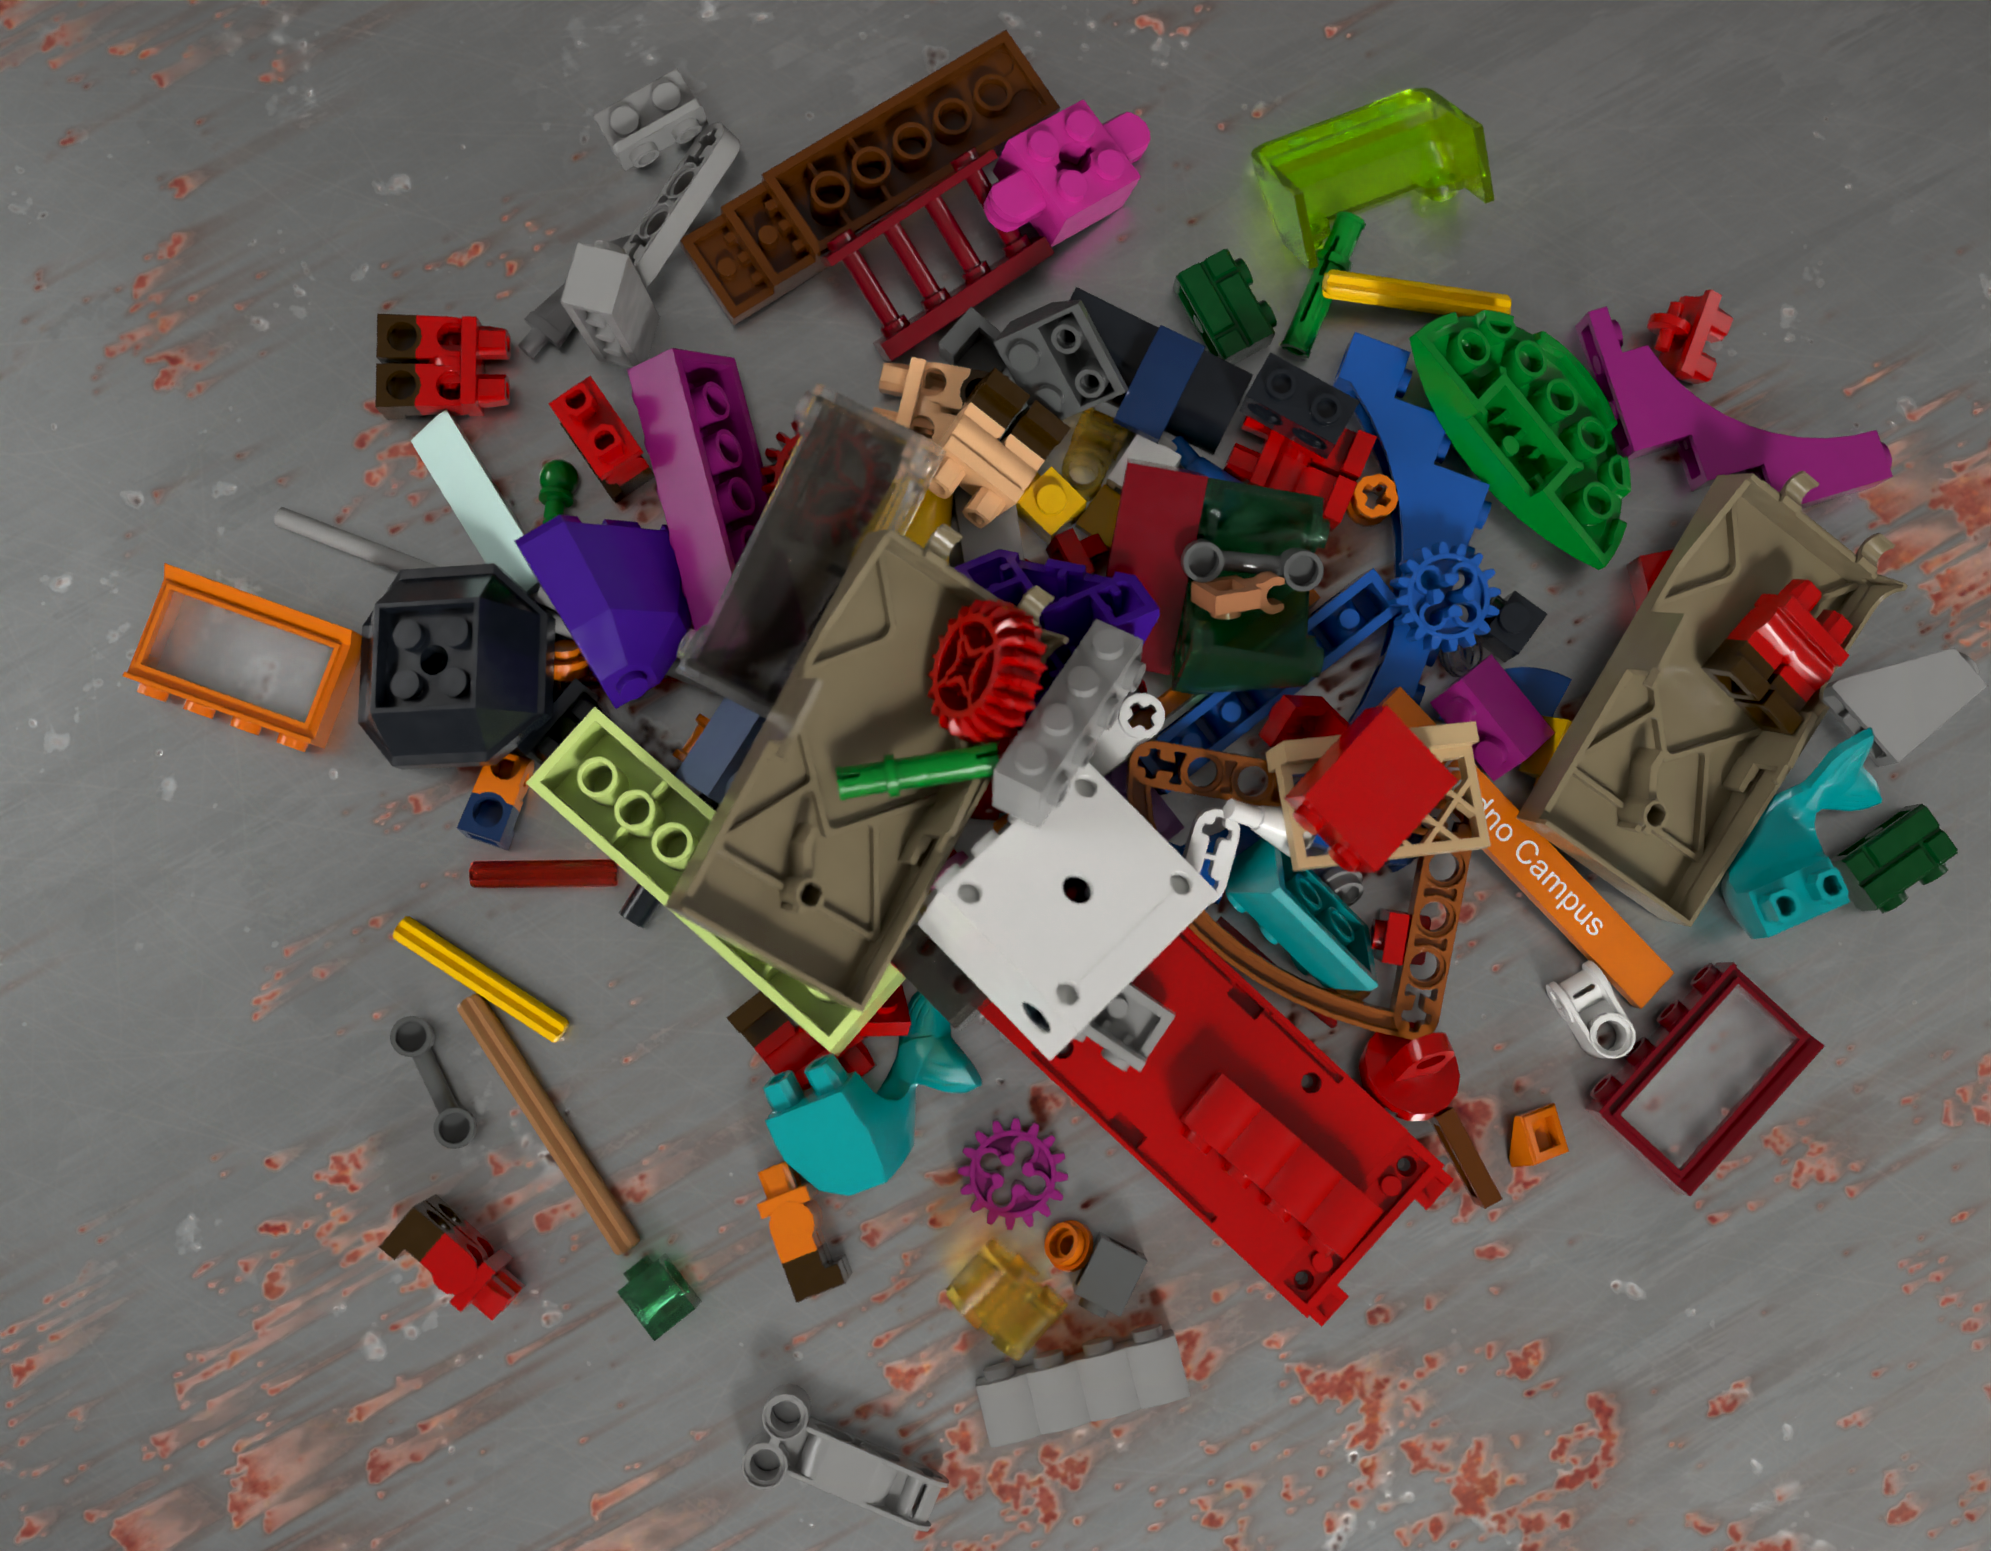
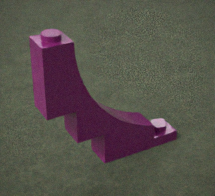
M1607 306L1587 312L1575 326L1591 375L1609 402L1615 420L1618 422L1611 431L1617 453L1622 457H1628V460H1632L1676 446L1692 492L1711 486L1717 475L1753 473L1780 493L1784 484L1791 476L1800 471H1805L1819 485L1809 490L1803 497L1801 506L1804 509L1873 488L1893 477L1891 472V453L1887 445L1881 442L1877 430L1852 436L1808 438L1777 434L1749 426L1721 413L1685 388L1662 365L1648 345L1622 352V330L1615 319L1611 320Z

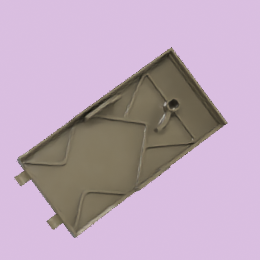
M1800 471L1791 476L1784 484L1780 493L1753 473L1717 475L1516 817L1662 920L1692 927L1830 708L1823 701V693L1829 682L1828 680L1813 693L1798 713L1803 718V721L1792 735L1764 731L1734 702L1735 698L1729 697L1701 667L1742 619L1755 608L1754 603L1762 593L1779 594L1793 579L1809 580L1822 592V598L1809 612L1815 619L1823 609L1835 610L1852 624V629L1841 644V647L1846 652L1849 651L1878 605L1888 596L1896 592L1905 591L1908 587L1904 582L1877 574L1878 559L1885 551L1893 549L1895 546L1881 533L1873 534L1864 540L1855 554L1801 511V501L1805 494L1819 485L1805 471Z
M946 524L940 525L933 532L924 548L906 536L899 535L892 529L867 533L665 905V908L843 1006L861 1012L864 1011L992 777L901 790L900 796L891 798L888 792L841 801L838 790L836 766L844 767L883 761V755L893 753L896 759L987 745L960 740L958 736L951 735L948 730L939 727V717L932 714L934 700L928 697V691L933 686V680L928 677V674L933 670L935 663L931 655L937 654L940 647L938 637L939 635H946L948 632L949 619H958L961 607H970L975 600L985 601L989 599L996 602L1001 600L947 564L950 551L958 541L962 540L963 536ZM1033 586L1024 594L1017 608L1033 615L1034 625L1041 628L1038 625L1041 612L1047 604L1054 600V597L1038 586ZM1042 629L1039 641L1046 645L1047 648L1041 657V662L1044 664L1057 648L1067 644L1069 638Z

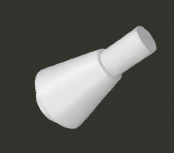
M1232 798L1226 802L1223 809L1224 818L1249 826L1252 831L1290 857L1282 807H1255ZM1307 831L1303 834L1305 850L1312 845L1316 836Z

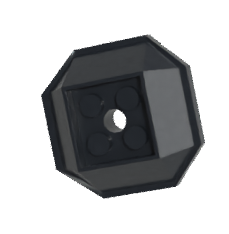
M494 563L400 570L384 595L375 603L373 611L362 626L358 724L393 767L401 770L496 765L517 748L533 730L537 731L553 717L556 619L538 604L509 574ZM448 656V663L445 669L438 673L440 662L444 657Z

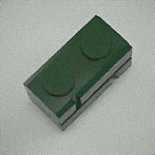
M1227 248L1176 275L1173 290L1208 352L1235 365L1244 358L1263 350L1271 344L1275 335L1273 328L1277 326V321L1270 305L1265 300L1258 302L1249 286L1253 284V278L1246 263L1242 258L1234 260Z
M1923 804L1905 806L1830 859L1833 866L1840 871L1849 891L1848 897L1857 909L1861 911L1879 909L1881 913H1887L1903 904L1909 898L1905 890L1919 881L1922 885H1926L1935 881L1949 870L1945 862L1958 854V849L1946 832L1940 829V824L1927 806Z

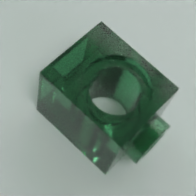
M666 1253L655 1262L647 1254L623 1273L629 1282L617 1291L654 1341L695 1310L702 1302Z

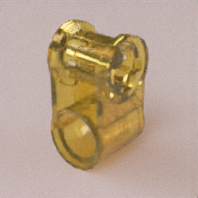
M1095 406L1082 411L1073 432L1071 444L1063 459L1060 473L1087 502L1094 499L1102 488L1111 466L1117 460L1130 431L1114 423V417L1095 410ZM1084 466L1092 470L1095 480L1088 484H1080L1072 479L1069 472L1075 467Z

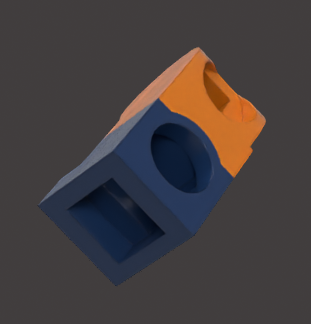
M509 753L496 765L483 766L457 829L467 838L509 851L515 835L513 829L523 805L522 800L529 788L526 782L534 773V760Z

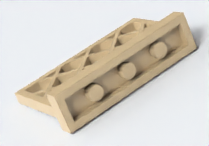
M1476 721L1409 728L1441 763L1442 761L1458 760L1462 781L1455 791L1450 790L1443 797L1448 802L1436 820L1428 814L1421 822L1429 829L1421 842L1412 845L1405 840L1388 860L1490 847L1491 843L1472 745L1479 742ZM1341 735L1286 740L1265 752L1268 772H1276L1293 871L1339 866L1328 853L1331 849L1330 846L1324 855L1306 856L1303 834L1306 830L1295 821L1292 816L1295 810L1286 802L1284 797L1294 787L1293 777L1304 776ZM1454 808L1469 818L1473 838L1459 839L1443 826ZM1436 835L1443 840L1440 842H1432Z

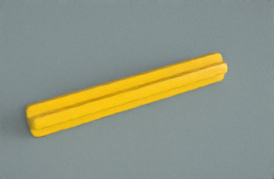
M1334 269L1325 273L1322 281V295L1328 299L1440 315L1456 312L1457 317L1475 316L1483 310L1496 311L1508 315L1511 313L1512 300L1506 294Z
M405 916L396 926L392 934L396 941L549 1041L556 1043L566 1032L569 1022L565 1017L412 917Z

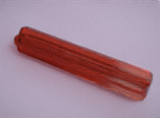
M612 859L474 861L470 864L469 881L473 888L614 887L618 884L619 866Z

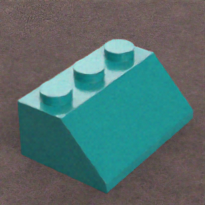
M1263 838L1234 858L1227 887L1225 888L1228 900L1236 910L1241 913L1247 911L1258 922L1262 934L1270 943L1282 945L1290 953L1294 965L1303 975L1308 976L1311 974L1324 988L1371 991L1379 986L1368 925L1312 869L1293 871L1291 857H1288Z

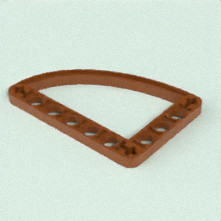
M1148 740L1139 744L1128 758L1125 786L1126 799L1156 831L1157 828L1153 818L1151 787L1222 800L1232 798L1256 806L1282 807L1276 772H1268L1266 759L1159 740ZM1150 749H1158L1157 755L1160 759L1175 762L1174 753L1176 751L1183 752L1184 755L1178 765L1179 782H1169L1173 772L1163 769H1156L1153 777H1146L1145 768L1138 765L1139 756L1146 757L1149 755ZM1199 757L1209 758L1216 767L1214 780L1206 786H1196L1188 778L1190 763ZM1249 766L1261 768L1266 776L1264 789L1255 795L1244 794L1238 786L1240 773ZM1442 798L1434 808L1442 810L1448 801ZM1465 815L1462 822H1454L1452 829L1449 830L1459 839L1473 838L1469 818ZM1445 821L1443 826L1448 829V822ZM1420 823L1412 833L1422 835L1423 839L1429 829L1421 827L1422 823ZM1436 835L1432 842H1440L1443 840ZM1472 850L1450 853L1455 859L1456 868L1454 873L1445 880H1436L1431 876L1429 864L1435 855L1418 856L1407 912L1410 918L1402 966L1397 965L1389 1008L1372 1005L1337 994L1293 975L1267 961L1239 942L1214 921L1205 910L1188 926L1225 961L1257 983L1288 1000L1332 1019L1354 1026L1414 1040L1433 1033L1439 1023ZM1431 902L1441 903L1446 910L1445 922L1435 930L1425 929L1420 922L1422 908ZM1421 952L1432 953L1437 961L1435 972L1426 979L1414 978L1410 971V963L1413 957ZM1407 984L1420 990H1432L1430 997L1420 993L1418 1007L1426 1013V1017L1424 1020H1416L1414 1028H1410L1409 1022L1402 1017L1403 1010H1412L1416 996L1411 991H1405Z

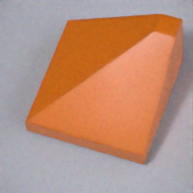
M1555 1103L1546 1104L1514 1117L1509 1156L1512 1168L1534 1166L1569 1152Z

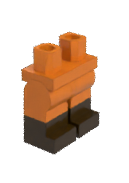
M785 1161L758 1172L767 1198L756 1205L762 1219L771 1216L769 1222L770 1233L796 1303L845 1284L853 1272L846 1254L832 1259L821 1230L822 1209L818 1202L813 1199L819 1194L817 1188L810 1182L803 1183L800 1174Z

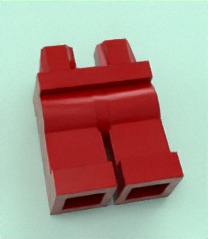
M1246 415L1241 429L1265 440L1259 452L1235 443L1223 470L1246 483L1243 492L1254 497L1259 496L1261 499L1332 532L1343 519L1358 482L1356 481L1362 474L1377 436L1360 429L1354 432L1345 428L1328 458L1325 459Z

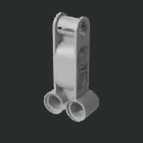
M781 1385L772 1391L766 1401L762 1414L763 1427L767 1432L755 1436L747 1446L741 1464L742 1474L748 1484L756 1489H772L779 1485L785 1476L788 1475L919 1531L930 1530L929 1516L941 1488L948 1486L950 1482L948 1478L925 1465L810 1417L812 1408L810 1397L804 1389L797 1385ZM781 1401L793 1402L799 1408L801 1417L793 1423H783L775 1416L773 1407ZM759 1450H771L778 1456L780 1466L773 1471L761 1470L755 1464L753 1455ZM922 1484H925L915 1508L912 1509Z

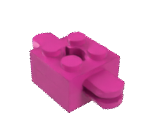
M1084 99L1009 139L992 171L999 181L993 184L984 202V213L988 221L995 228L1003 232L1016 230L1030 222L1040 236H1045L1050 246L1053 247L1120 209L1141 178L1132 164L1140 160L1151 140L1150 131L1146 123L1139 116L1131 112H1125L1102 124Z

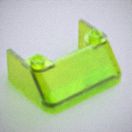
M1413 88L1267 141L1254 148L1251 152L1255 175L1282 242L1308 269L1318 266L1315 249L1323 244V240L1330 235L1329 221L1335 219L1338 211L1352 213L1411 190H1415L1422 196L1429 197L1432 201H1444L1453 198L1458 194L1459 190L1466 188L1485 204L1495 200L1483 125L1429 88Z

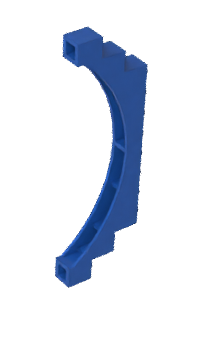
M1354 332L1346 347L1332 386L1360 401L1354 414L1365 432L1377 436L1372 451L1378 463L1380 473L1389 477L1396 485L1399 500L1396 508L1390 513L1394 538V579L1405 576L1398 566L1401 561L1407 559L1415 561L1413 551L1425 546L1431 551L1432 544L1446 541L1449 550L1454 545L1466 544L1465 557L1474 555L1475 548L1469 546V542L1474 528L1481 530L1489 515L1492 502L1485 500L1490 484L1435 465L1434 462L1443 463L1451 444L1435 412L1394 398H1403L1411 380L1413 371L1405 368L1411 352ZM1456 570L1455 573L1463 575L1461 571ZM1422 573L1420 578L1421 585L1425 589L1431 590L1427 587L1426 579H1429V576ZM1454 585L1440 590L1446 595L1447 592L1452 591ZM1393 588L1394 595L1399 597V590ZM1445 600L1425 610L1424 618L1429 625L1433 624L1430 620L1432 611L1449 606ZM1401 611L1388 621L1378 662L1358 706L1347 721L1350 725L1365 709L1376 707L1396 687H1401L1420 706L1426 687L1419 684L1425 665L1428 667L1434 665L1441 646L1439 645L1436 650L1425 651L1423 650V637L1416 641H1407L1406 636L1411 629L1408 624L1395 626L1393 622L1402 614ZM1302 777L1294 783V786L1302 779ZM1240 823V839L1234 858L1262 838L1252 831L1249 826ZM1227 828L1209 836L1206 852L1213 853L1218 837L1227 838L1229 834ZM1317 834L1311 847L1326 852L1329 845ZM1168 842L1183 857L1186 844L1179 846ZM1204 858L1199 874L1213 887L1215 880L1208 875L1211 860ZM1221 897L1213 903L1218 905Z

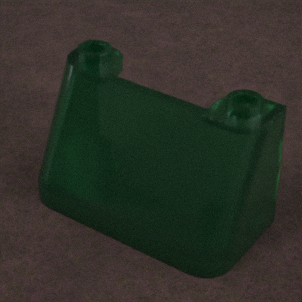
M1208 478L1196 539L1209 540L1221 551L1280 556L1290 548H1303L1315 554L1317 548L1324 549L1326 546L1330 520L1323 518L1324 497ZM1221 571L1217 578L1237 575L1246 579L1255 577L1258 574ZM1189 577L1173 657L1172 691L1194 695L1304 687L1309 684L1312 677L1318 678L1320 676L1324 662V648L1317 646L1316 636L1307 635L1309 591H1297L1287 584L1273 586L1267 593V599L1275 598L1284 603V610L1276 614H1268L1260 609L1242 611L1241 616L1238 618L1224 620L1211 617L1210 612L1191 602V582L1195 581Z

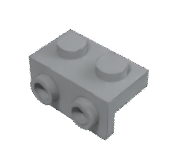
M1129 983L1074 1038L1083 1042L1086 1036L1104 1048L1100 1054L1111 1064L1124 1071H1127L1129 1066H1132L1141 1072L1146 1064L1147 1057L1175 1018L1176 1013L1132 983Z

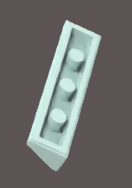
M446 409L426 425L411 440V443L485 563H494L502 568L529 595H532L539 590L540 584L514 540L526 533L456 419Z

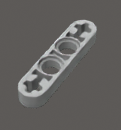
M720 122L709 125L698 135L623 247L626 251L625 254L630 256L645 288L655 279L739 152V139Z

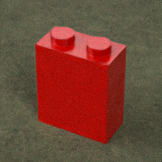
M1388 705L1365 709L1284 799L1295 810L1292 813L1295 821L1310 834H1318L1331 847L1328 853L1332 860L1342 869L1350 873L1353 871L1355 873L1377 872L1458 780Z

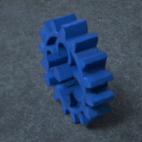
M1446 541L1432 544L1431 551L1426 546L1413 551L1415 561L1407 559L1401 561L1398 565L1405 576L1390 580L1389 585L1399 590V597L1389 600L1388 606L1400 607L1402 612L1393 622L1395 626L1404 624L1410 626L1411 629L1406 636L1407 641L1412 642L1423 637V650L1425 651L1436 650L1439 645L1443 653L1457 651L1458 644L1462 648L1473 646L1476 644L1474 634H1488L1491 630L1488 623L1484 621L1485 617L1499 615L1500 610L1490 605V598L1500 595L1501 589L1489 587L1487 582L1495 575L1494 569L1481 571L1478 567L1483 559L1481 553L1466 558V544L1454 545L1449 550ZM1456 570L1461 571L1465 578L1463 586L1444 595L1440 589L1455 585L1459 581V574L1455 572ZM1422 573L1429 576V579H1426L1427 587L1431 590H1427L1421 585L1420 578ZM1445 600L1449 606L1432 611L1430 620L1433 624L1429 625L1424 618L1425 610ZM1458 605L1464 606L1468 611L1466 622L1460 619V616H1463L1462 608Z

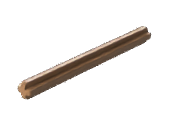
M477 993L464 999L457 1006L460 1016L614 1253L618 1256L626 1253L640 1242V1236L486 999Z

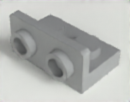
M677 68L593 115L624 171L633 166L639 168L650 164L659 156L661 150L676 142L683 144L691 141L699 135L702 127L708 124L703 106L698 98L694 97Z

